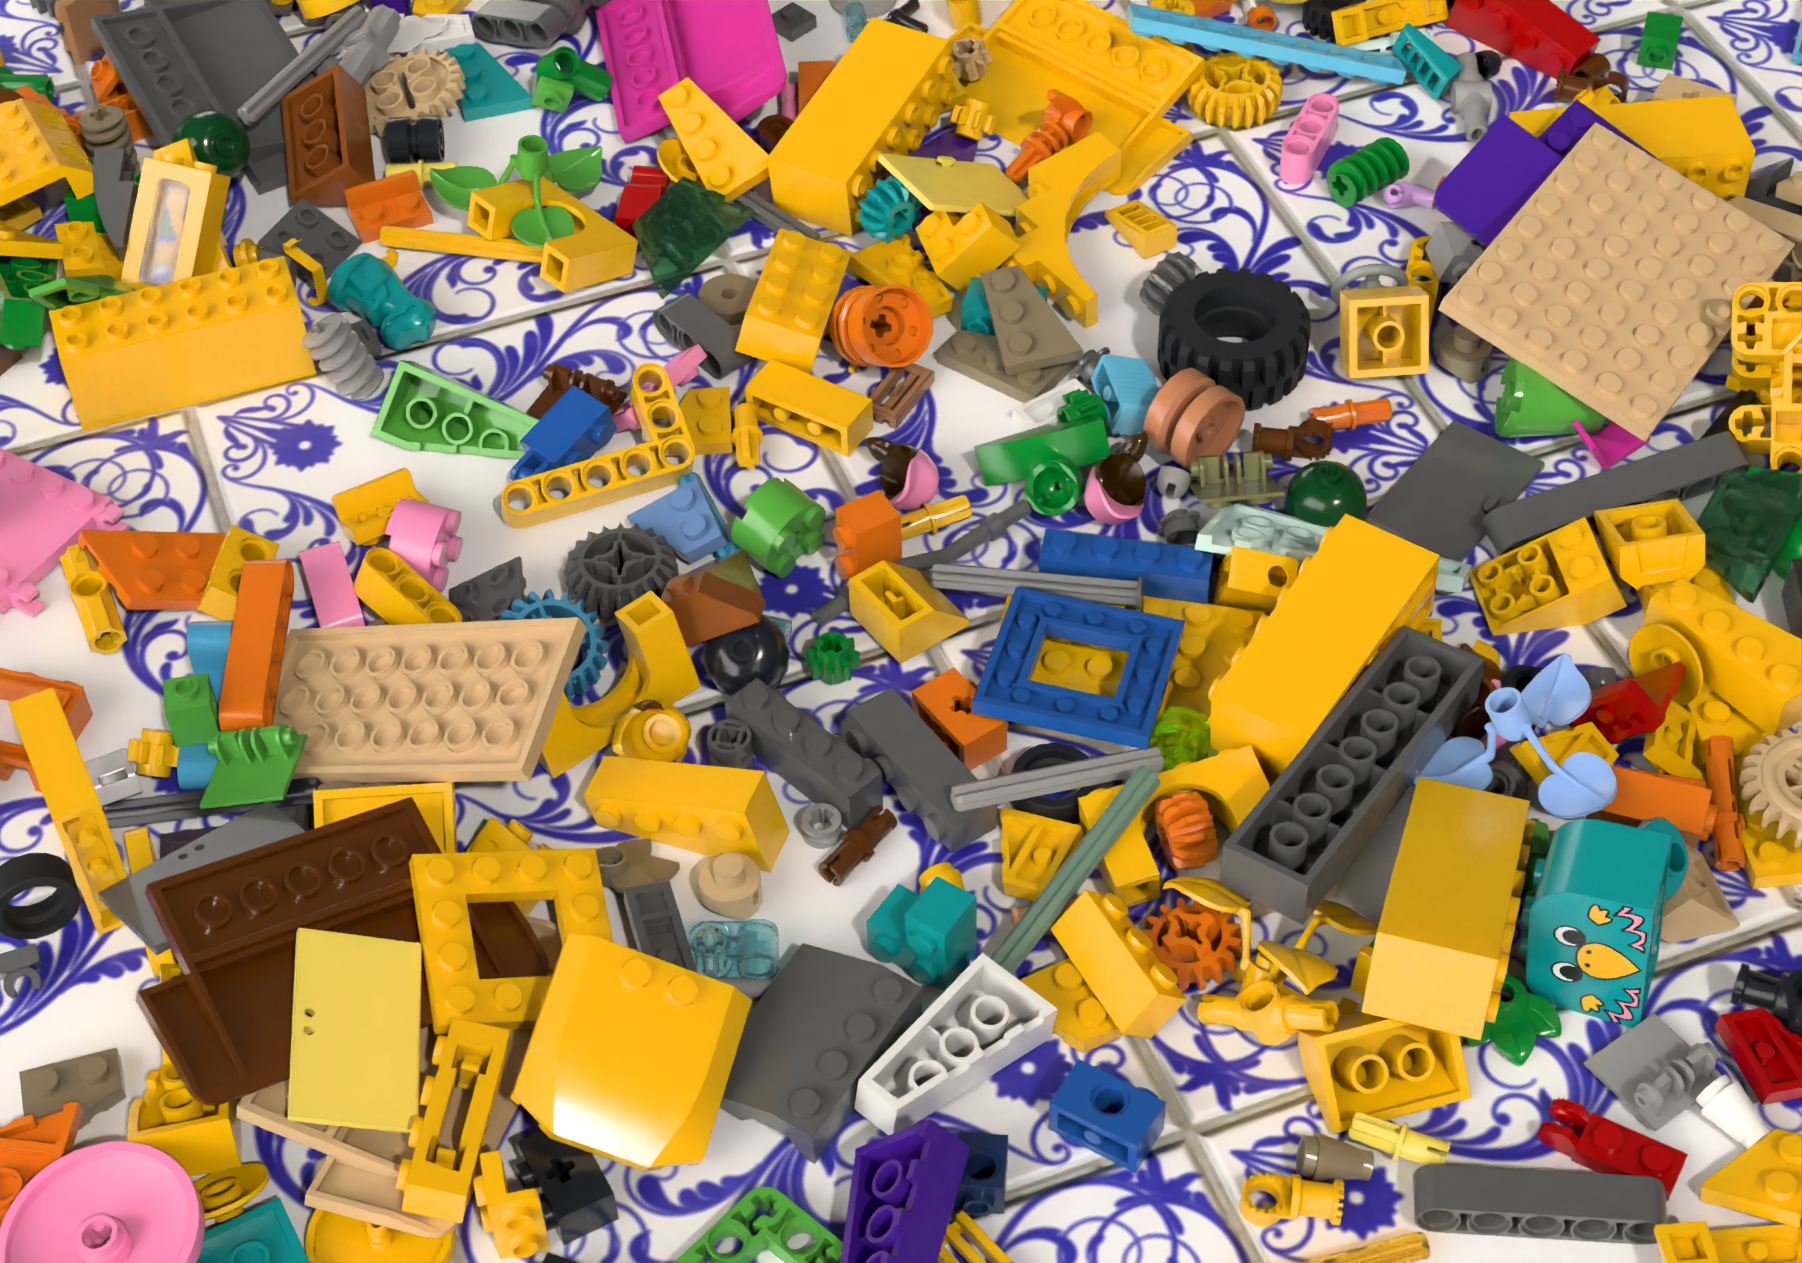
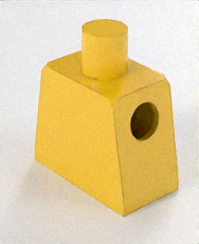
M1232 546L1219 564L1214 605L1272 613L1276 607L1281 590L1287 584L1292 586L1298 578V560L1249 548Z

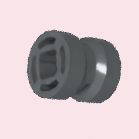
M724 719L712 725L707 733L710 766L752 770L754 767V756L751 749L752 735L748 725L736 719Z

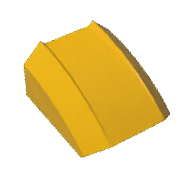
M1678 498L1593 512L1600 537L1613 567L1619 577L1637 591L1641 586L1677 581L1680 578L1690 582L1705 566V533Z

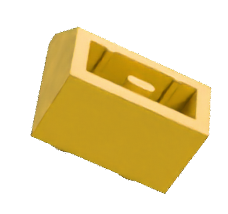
M882 560L848 579L850 614L900 664L969 626V619L937 588L932 587L931 582L916 569Z

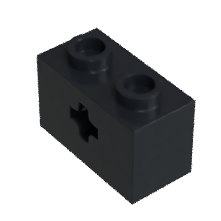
M543 1131L517 1142L521 1162L514 1165L519 1181L524 1190L538 1189L547 1232L555 1228L563 1245L619 1219L614 1192L592 1153L550 1139Z

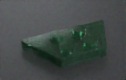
M683 176L632 223L659 296L664 299L756 212L748 206L740 209L725 202V195L714 190L704 189L699 183Z
M1780 469L1763 470L1754 474L1746 471L1724 473L1696 522L1705 533V562L1747 602L1754 603L1802 516V474L1781 476Z

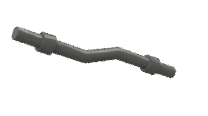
M1022 499L999 514L993 512L980 520L979 527L941 550L896 559L892 563L918 571L931 569L935 563L951 564L988 540L994 542L1005 535L1008 527L1031 514V508ZM849 584L837 592V597L812 612L813 618L819 626H823L847 610L850 612Z

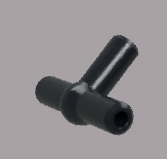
M908 0L898 9L891 10L884 20L924 33L928 32L927 24L910 17L920 8L918 0Z

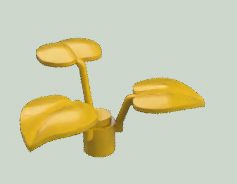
M1199 876L1174 878L1165 882L1162 888H1174L1209 908L1227 913H1236L1241 918L1242 958L1239 967L1246 970L1239 993L1248 985L1261 980L1272 981L1281 991L1284 981L1289 976L1308 995L1319 985L1335 979L1338 973V969L1325 959L1307 950H1303L1319 926L1330 924L1342 932L1355 935L1376 934L1379 926L1347 906L1323 899L1312 913L1316 916L1312 918L1293 949L1275 941L1260 940L1257 945V949L1260 952H1258L1256 958H1251V911L1247 908L1251 902L1249 898L1220 885V881Z

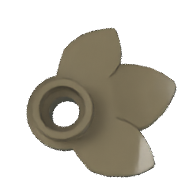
M651 839L629 840L617 844L616 847L608 846L596 850L602 886L613 887L622 894H624V888L670 881L679 871L680 864L679 862L650 855L652 852Z

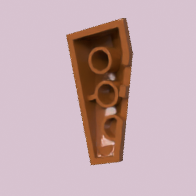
M743 550L706 562L686 574L674 577L666 584L661 596V600L674 612L686 647L760 622L766 603Z

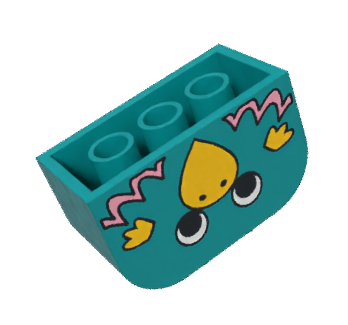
M1597 819L1570 821L1556 830L1552 837L1546 860H1537L1532 881V887L1537 889L1534 896H1526L1521 916V924L1526 925L1522 932L1519 953L1527 955L1526 981L1530 990L1535 995L1544 997L1552 1005L1629 1028H1633L1642 1021L1659 957L1673 835Z

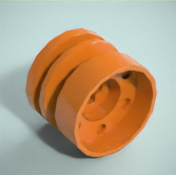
M905 285L856 286L846 291L839 298L830 316V336L835 349L846 361L859 367H905L917 361L928 349L933 334V317L927 302L916 290Z

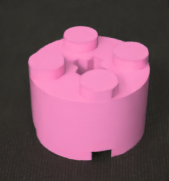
M401 499L391 514L385 532L386 535L391 536L389 550L401 557L438 592H443L449 576V569L446 568L449 560L456 562L462 549L463 539L456 536L462 514L454 509L415 499Z

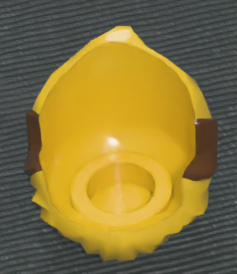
M665 699L640 701L622 715L616 724L612 742L613 752L619 757L680 763L687 753L691 737L690 732L692 729L690 722L685 714Z

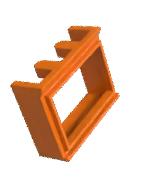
M0 668V699L13 702L54 687L75 741H77L93 715L83 686L71 681L62 682L40 677L31 672L22 673ZM0 740V780L8 781L15 770V766L27 768L35 790L42 792L24 745Z

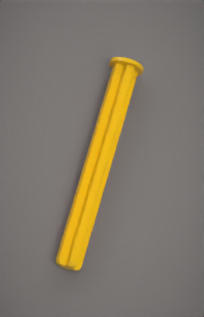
M383 226L379 237L380 244L386 247L542 263L544 249L515 239L501 238L489 241L484 236L395 226Z

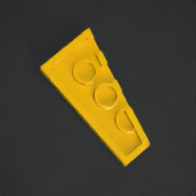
M685 78L658 96L707 191L719 209L770 177L767 163L769 155L691 79Z

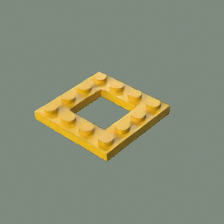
M596 848L412 854L409 869L420 943L422 944V956L434 1035L448 1034L452 1018L509 1030L534 1029L552 976L479 979L467 903L554 900L562 946L568 933L593 935L613 942Z

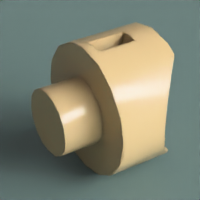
M737 852L721 853L711 857L703 864L699 872L701 902L705 907L726 917L738 920L749 919L759 910L762 903L761 874L756 862L747 855Z

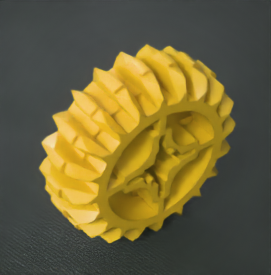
M1219 51L1217 56L1206 55L1204 59L1206 68L1185 91L1189 110L1196 112V118H1206L1207 124L1218 123L1220 129L1226 125L1232 126L1235 130L1237 126H1245L1249 129L1252 123L1262 125L1264 119H1271L1274 111L1278 110L1281 103L1283 84H1281L1282 78L1279 76V69L1272 67L1271 61H1262L1261 56L1257 55L1255 58H1245L1235 53V51L1229 54Z

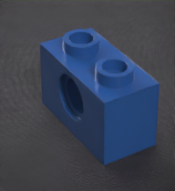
M1078 1059L1049 1102V1130L1136 1173L1164 1130L1166 1102L1159 1099L1149 1089L1137 1088L1116 1078L1112 1072L1104 1067L1092 1066ZM1111 1110V1111H1115V1112H1117V1113H1115V1114H1106V1113H1103L1102 1111Z

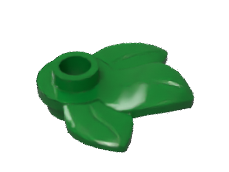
M1506 974L1502 989L1507 990L1511 994L1512 1000L1509 1002H1499L1495 1023L1485 1021L1481 1040L1465 1037V1040L1469 1047L1480 1046L1492 1041L1506 1059L1514 1065L1521 1067L1533 1051L1537 1036L1557 1038L1560 1037L1562 1028L1559 1015L1547 999L1527 993L1525 986L1518 978Z

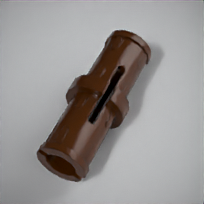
M876 805L855 829L846 831L841 837L842 843L818 865L820 874L827 882L830 883L836 876L833 885L840 886L862 861L867 862L874 856L875 851L873 850L897 826L896 817L889 809L886 808L879 815L883 811V806Z

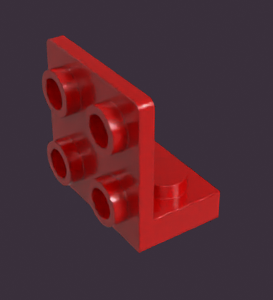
M1681 661L1634 678L1628 677L1592 690L1591 703L1587 710L1568 725L1572 728L1593 722L1611 745L1618 744L1625 738L1642 732H1653L1665 721V713L1672 698L1680 689L1679 683L1686 671V667Z

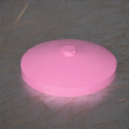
M126 1141L106 1142L87 1146L73 1151L48 1165L27 1183L17 1195L0 1227V1263H197L205 1234V1214L202 1200L186 1171L172 1157L159 1149Z

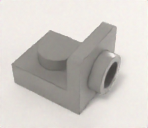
M125 748L84 763L101 806L143 792L132 761H127L128 751Z

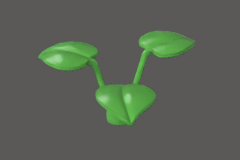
M537 135L523 136L518 141L517 155H510V163L498 183L489 170L481 167L458 166L448 169H430L431 182L439 197L454 208L469 211L471 191L506 183L516 167L523 179L533 181L535 209L518 211L512 218V232L523 243L544 248V243L547 241L573 235L575 225L572 216L563 207L549 206L542 209L540 178L543 175L548 181L557 182L560 188L568 192L592 190L598 186L602 177V147L578 148L549 155L548 143L544 138Z

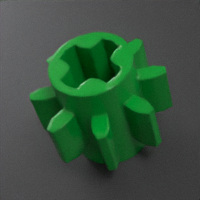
M1077 389L1063 395L1062 398L1066 405L1057 409L1059 424L1088 415L1100 417L1104 421L1107 419V411L1102 399L1096 393L1089 395L1087 389L1083 391Z
M837 631L815 636V648H808L805 651L806 665L811 666V677L813 679L819 678L829 685L840 684L845 680L850 681L852 679L851 668L860 667V652L855 650L854 638L847 639Z

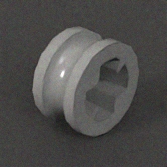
M816 803L805 809L801 816L802 838L805 843L817 849L829 848L838 843L842 836V822L839 810L833 805L826 803ZM822 822L824 827L826 823H829L830 827L821 829V825H819L818 829H815L814 824Z

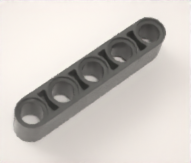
M1448 1164L1421 1166L1413 1173L1415 1224L1419 1228L1430 1232L1649 1245L1657 1243L1653 1231L1655 1225L1668 1224L1664 1184L1653 1177Z

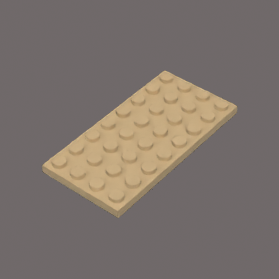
M579 617L291 629L285 644L273 726L285 723L288 727H294L298 735H308L292 779L316 777L322 783L338 780L355 783L531 781L587 627Z

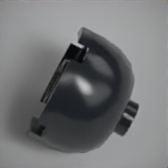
M762 615L758 623L706 640L703 661L707 675L717 688L732 697L755 678L760 679L770 688L778 687L788 672L790 651L785 634L774 621Z

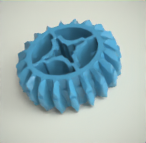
M550 588L545 591L541 600L532 591L528 594L526 602L519 598L514 600L511 605L512 611L503 610L499 619L580 618L587 627L580 646L582 648L583 661L578 668L571 671L564 689L568 702H571L575 696L574 692L584 696L590 688L589 684H597L601 677L599 670H604L608 660L603 654L607 653L609 642L601 640L606 633L605 626L593 625L598 617L597 611L587 614L582 611L585 606L584 599L579 600L576 605L568 602L570 599L568 592L563 593L560 600L554 598Z

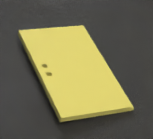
M881 153L877 159L917 199L932 211L969 213L981 201L1000 216L1016 217L1015 207L1030 199L1023 190L994 164L956 161L953 157L938 156L937 159Z
M298 928L295 948L288 1121L410 1134L415 1116L419 1117L421 943ZM305 1013H310L312 1017L305 1015Z

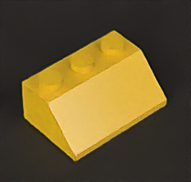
M1363 1012L1339 1017L1337 1024H1333L1335 1029L1331 1033L1301 1029L1296 1032L1305 1077L1327 1127L1332 1134L1349 1130L1353 1117L1359 1112L1386 1121L1472 1098L1459 1035Z

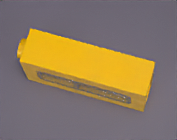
M163 153L160 155V160L144 157L121 282L136 290H141L149 286H158L187 277L212 273L231 179L229 176L216 174L218 166L194 161L193 168L183 166L184 158Z

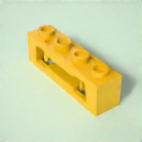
M452 1018L448 1036L438 1035L432 1058V1064L439 1065L436 1077L426 1076L420 1105L427 1106L424 1118L415 1116L410 1132L408 1146L415 1148L413 1159L403 1158L397 1178L396 1189L404 1190L402 1211L463 1223L473 1185V1176L476 1174L480 1159L479 1154L482 1152L507 1057L511 1030ZM457 1072H460L458 1088L474 1091L460 1140L456 1169H460L459 1172L454 1170L457 1151L439 1147L453 1099Z

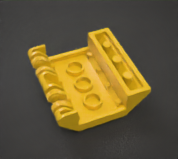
M22 98L0 104V207L63 177L67 179L77 200L94 193L93 165L89 162L88 156L85 154L74 133L68 127L69 125L59 109Z

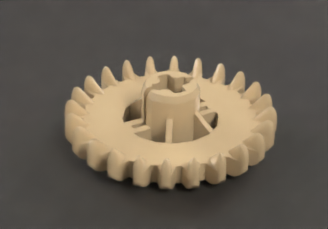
M1797 726L1795 734L1787 728L1780 729L1777 736L1768 734L1763 737L1762 743L1751 746L1750 754L1743 760L1742 772L1739 778V784L1744 786L1741 795L1742 800L1747 801L1754 797L1749 806V814L1754 815L1759 810H1765L1761 819V828L1767 827L1770 822L1778 821L1777 840L1781 839L1784 833L1789 830L1795 831V848H1798L1802 842V726ZM1786 778L1794 782L1796 785L1788 787L1786 783Z

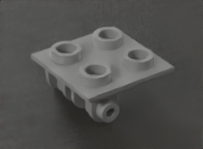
M1655 1013L1648 1016L1584 1062V1065L1655 1132L1696 1103L1698 1095L1713 1081L1722 1076L1715 1069L1719 1053L1711 1043H1695L1693 1046H1690Z

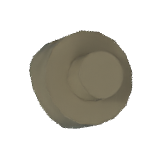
M1460 324L1457 327L1446 330L1441 335L1436 362L1469 384L1483 380L1488 374L1493 345Z

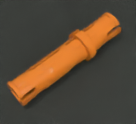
M1715 735L1709 737V740L1705 739L1703 741L1708 789L1712 790L1710 804L1718 806L1711 832L1714 842L1715 868L1720 871L1731 872L1740 870V867L1744 868L1746 865L1742 842V831L1746 825L1745 817L1740 814L1733 739L1725 735Z

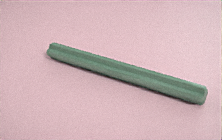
M1146 766L1137 768L990 959L1013 975L1158 788L1160 785L1159 775L1154 770Z

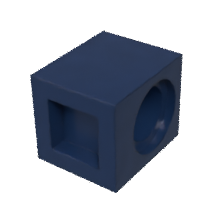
M958 1132V1138L971 1146L954 1202V1211L963 1210L974 1216H987L991 1213L1004 1214L1008 1169V1135ZM976 1175H986L990 1178L985 1180H977L972 1177Z

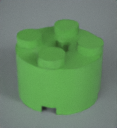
M776 477L764 482L748 497L744 505L749 510L743 520L736 516L731 528V539L734 544L770 573L775 574L779 578H785L794 569L796 560L804 553L812 555L822 546L825 535L821 533L824 525L826 511L792 482L785 478L782 482Z

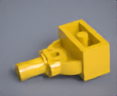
M72 221L55 224V241L64 244L63 259L58 261L60 279L64 277L104 274L110 275L119 281L121 280L124 262L107 233H96L93 221ZM175 242L155 244L151 267L176 266L178 253Z

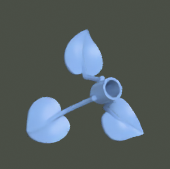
M1566 653L1561 654L1541 670L1524 688L1521 694L1515 688L1503 687L1493 691L1487 697L1485 709L1491 719V722L1484 726L1488 734L1487 750L1480 740L1473 737L1462 736L1450 739L1442 744L1418 775V777L1483 791L1493 779V772L1487 762L1495 758L1497 735L1513 742L1527 737L1546 766L1554 773L1542 781L1538 790L1539 801L1544 810L1549 814L1563 819L1586 816L1602 810L1607 804L1612 803L1618 790L1614 772L1603 758L1588 752H1577L1569 756L1560 767L1552 759L1531 727L1532 724H1535L1537 727L1543 728L1547 722L1556 726L1569 724L1580 717L1591 703L1592 694L1589 684ZM1418 777L1412 783L1414 787H1416Z

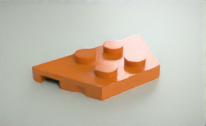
M81 530L78 544L82 550H90L99 562L97 570L106 582L115 587L116 595L127 609L197 610L218 550L227 533Z
M79 1102L63 1104V1111L38 1119L31 1114L15 1119L8 1125L0 1127V1227L11 1204L27 1183L48 1165L71 1153L84 1113Z

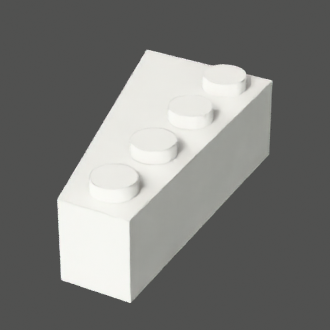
M981 953L858 1080L854 1109L887 1135L911 1127L1049 1040L1052 1036L1058 1009L984 953Z

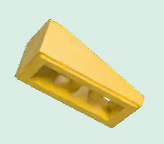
M1137 199L1105 211V218L1144 259L1176 247L1177 226L1168 218Z

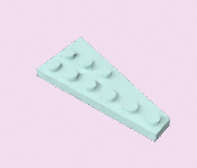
M1231 501L1230 506L1221 508L1198 533L1194 550L1227 555L1232 546H1239L1295 558L1298 560V567L1300 568L1308 555L1314 556L1316 554L1321 539L1328 527L1314 525L1293 516L1242 502ZM1440 557L1435 592L1441 594L1461 593L1468 582L1472 565Z

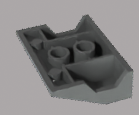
M803 943L748 1014L720 1108L741 1121L757 1118L789 1137L803 1156L815 1164L854 1111L858 1080L922 1015V987L881 964Z

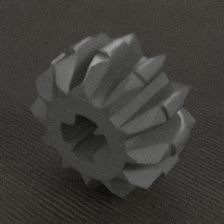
M1179 251L1166 255L1163 261H1158L1157 266L1150 271L1148 278L1143 281V287L1140 290L1139 296L1142 302L1148 306L1147 309L1160 316L1161 307L1165 304V299L1188 278L1194 280L1197 274L1202 273V269L1189 256H1184Z

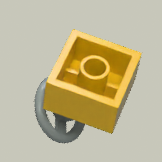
M1380 263L1358 266L1340 275L1331 287L1332 300L1340 307V368L1349 378L1428 373L1429 295L1419 285L1408 286L1407 275L1396 266ZM1383 275L1395 279L1397 282L1396 286L1388 287L1381 285L1379 276ZM1365 277V280L1360 282L1358 286L1343 290L1352 281Z

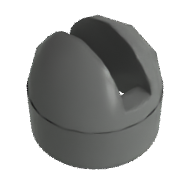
M1596 667L1580 671L1587 680L1591 691L1616 682V670L1614 668Z

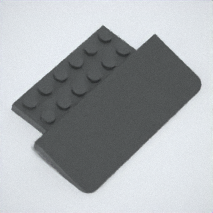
M144 0L146 8L92 16L91 28L161 147L172 144L176 128L186 116L202 110L223 111L234 116L244 126L250 139V156L244 171L257 193L261 195L289 184L281 99L251 125H245L243 120L237 115V111L242 105L299 56L296 48L265 0ZM311 72L288 93L312 80L314 77Z

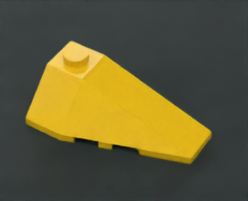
M162 1062L158 1070H151L145 1080L148 1089L142 1099H135L129 1108L127 1142L140 1143L161 1150L178 1162L191 1177L207 1173L217 1174L231 1168L241 1167V1121L236 1118L239 1098L222 1105H205L196 1101L190 1095L173 1064H163Z

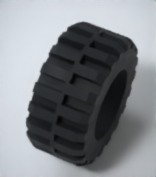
M1229 268L1217 269L1216 273L1209 274L1208 271L1199 273L1195 276L1194 280L1188 278L1178 285L1177 289H1174L1165 299V304L1161 307L1157 360L1160 363L1159 369L1163 377L1168 381L1179 371L1192 367L1212 378L1216 386H1223L1242 397L1245 408H1249V411L1261 409L1265 403L1271 406L1279 402L1283 395H1289L1297 387L1298 382L1303 379L1306 372L1311 332L1309 310L1304 305V301L1295 291L1291 292L1289 285L1281 280L1278 282L1274 281L1269 274L1260 272L1258 275L1251 273L1250 269L1239 268V271H1229ZM1219 337H1240V338H1245V339H1248V340H1251V341H1249V342H1227V341H1222V340H1219V339H1216V338H1219Z

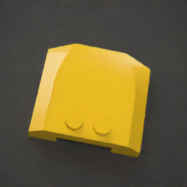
M568 933L510 1098L518 1106L521 1104L540 1123L538 1127L550 1139L644 1172L688 1164V1166L699 1165L704 1160L752 1000L732 985L593 935Z

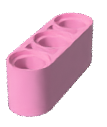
M1319 93L1307 99L1282 143L1279 175L1284 182L1299 185L1308 182L1312 178L1336 135L1339 101L1336 97L1330 94Z
M340 541L299 551L320 628L365 626Z

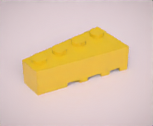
M604 756L583 794L597 826L651 839L652 841L710 857L721 853L737 852L747 855L756 862L761 871L771 873L790 833L765 771Z

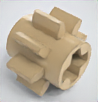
M967 36L951 44L954 53L951 54V57L954 59L952 71L957 78L962 77L964 80L972 82L987 74L985 64L992 63L990 50L986 49L983 39L977 41Z

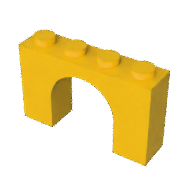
M542 176L540 178L542 209L549 206L563 207L572 216L575 228L573 235L544 243L540 276L563 293H567L632 274L638 240ZM519 179L471 191L467 225L489 241L514 236L511 228L514 215L523 209H535L533 181Z
M652 590L614 613L629 653L627 668L617 686L600 700L582 706L570 705L565 692H563L538 762L553 779L613 742L615 726L620 717L632 708L635 703L644 700L665 699L669 703L674 704L701 687L674 612Z
M1251 745L1239 749H1226L1219 752L1216 756L1197 762H1184L1171 770L1158 773L1160 785L1097 865L1109 893L1120 898L1127 908L1160 898V873L1143 835L1148 826L1154 821L1156 803L1167 798V796L1183 791L1186 793L1198 792L1202 799L1207 802L1209 813L1221 820L1231 835L1270 789V785ZM1125 784L1109 789H1096L1088 795L1078 798L1079 821L1084 835L1088 833Z

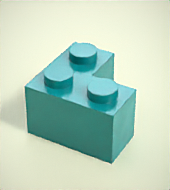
M938 876L933 879L921 895L897 884L866 921L868 950L882 962H892L910 972L919 982L927 985L932 984L945 991L977 953V897Z

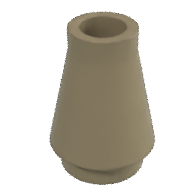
M1315 1132L1313 1136L1303 1135L1301 1137L1297 1150L1296 1171L1300 1176L1308 1177V1181L1325 1182L1334 1181L1335 1179L1369 1181L1371 1179L1374 1167L1373 1151L1357 1148L1319 1132Z

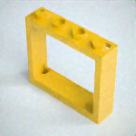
M54 687L8 703L98 936L126 925L100 900L98 892L128 876Z

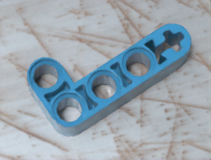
M234 620L190 622L187 628V651L194 671L193 675L208 672L219 707ZM207 742L180 747L177 761V776L181 790H204L207 788L219 760L216 754L212 755L209 753Z

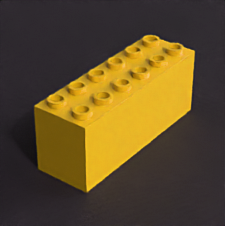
M872 17L767 157L774 205L796 219L853 237L862 224L857 217L858 212L862 209L858 202L866 198L868 194L866 189L872 190L877 179H881L888 171L877 161L879 154L907 156L920 148L925 134L930 128L935 127L940 113L946 105L952 103L955 97L956 85L953 84L952 77L954 59L951 57L950 40Z
M1730 95L1587 106L1667 166L1724 201H1728L1736 196H1745L1756 150ZM1567 108L1510 112L1509 118L1538 138Z
M285 256L272 259L267 258L251 264L225 268L213 273L187 277L171 283L149 286L141 290L116 296H107L99 300L69 305L61 309L49 311L60 363L83 432L316 375L313 358L310 354L311 349L305 347L302 343L303 336L307 332Z
M1345 513L1335 528L1330 526L1325 531L1314 556L1308 555L1304 559L1298 572V578L1292 586L1287 584L1281 590L1276 607L1269 616L1265 614L1260 618L1254 631V637L1247 646L1241 645L1237 649L1231 662V668L1224 677L1219 675L1211 685L1208 693V699L1211 701V713L1207 721V726L1210 727V747L1221 752L1226 749H1239L1251 745L1264 774L1278 779L1400 628L1405 625L1419 631L1433 611L1440 555Z
M1418 777L1376 934L1361 1012L1481 1040L1485 1021L1495 1023L1536 823L1534 820L1527 819L1530 801Z

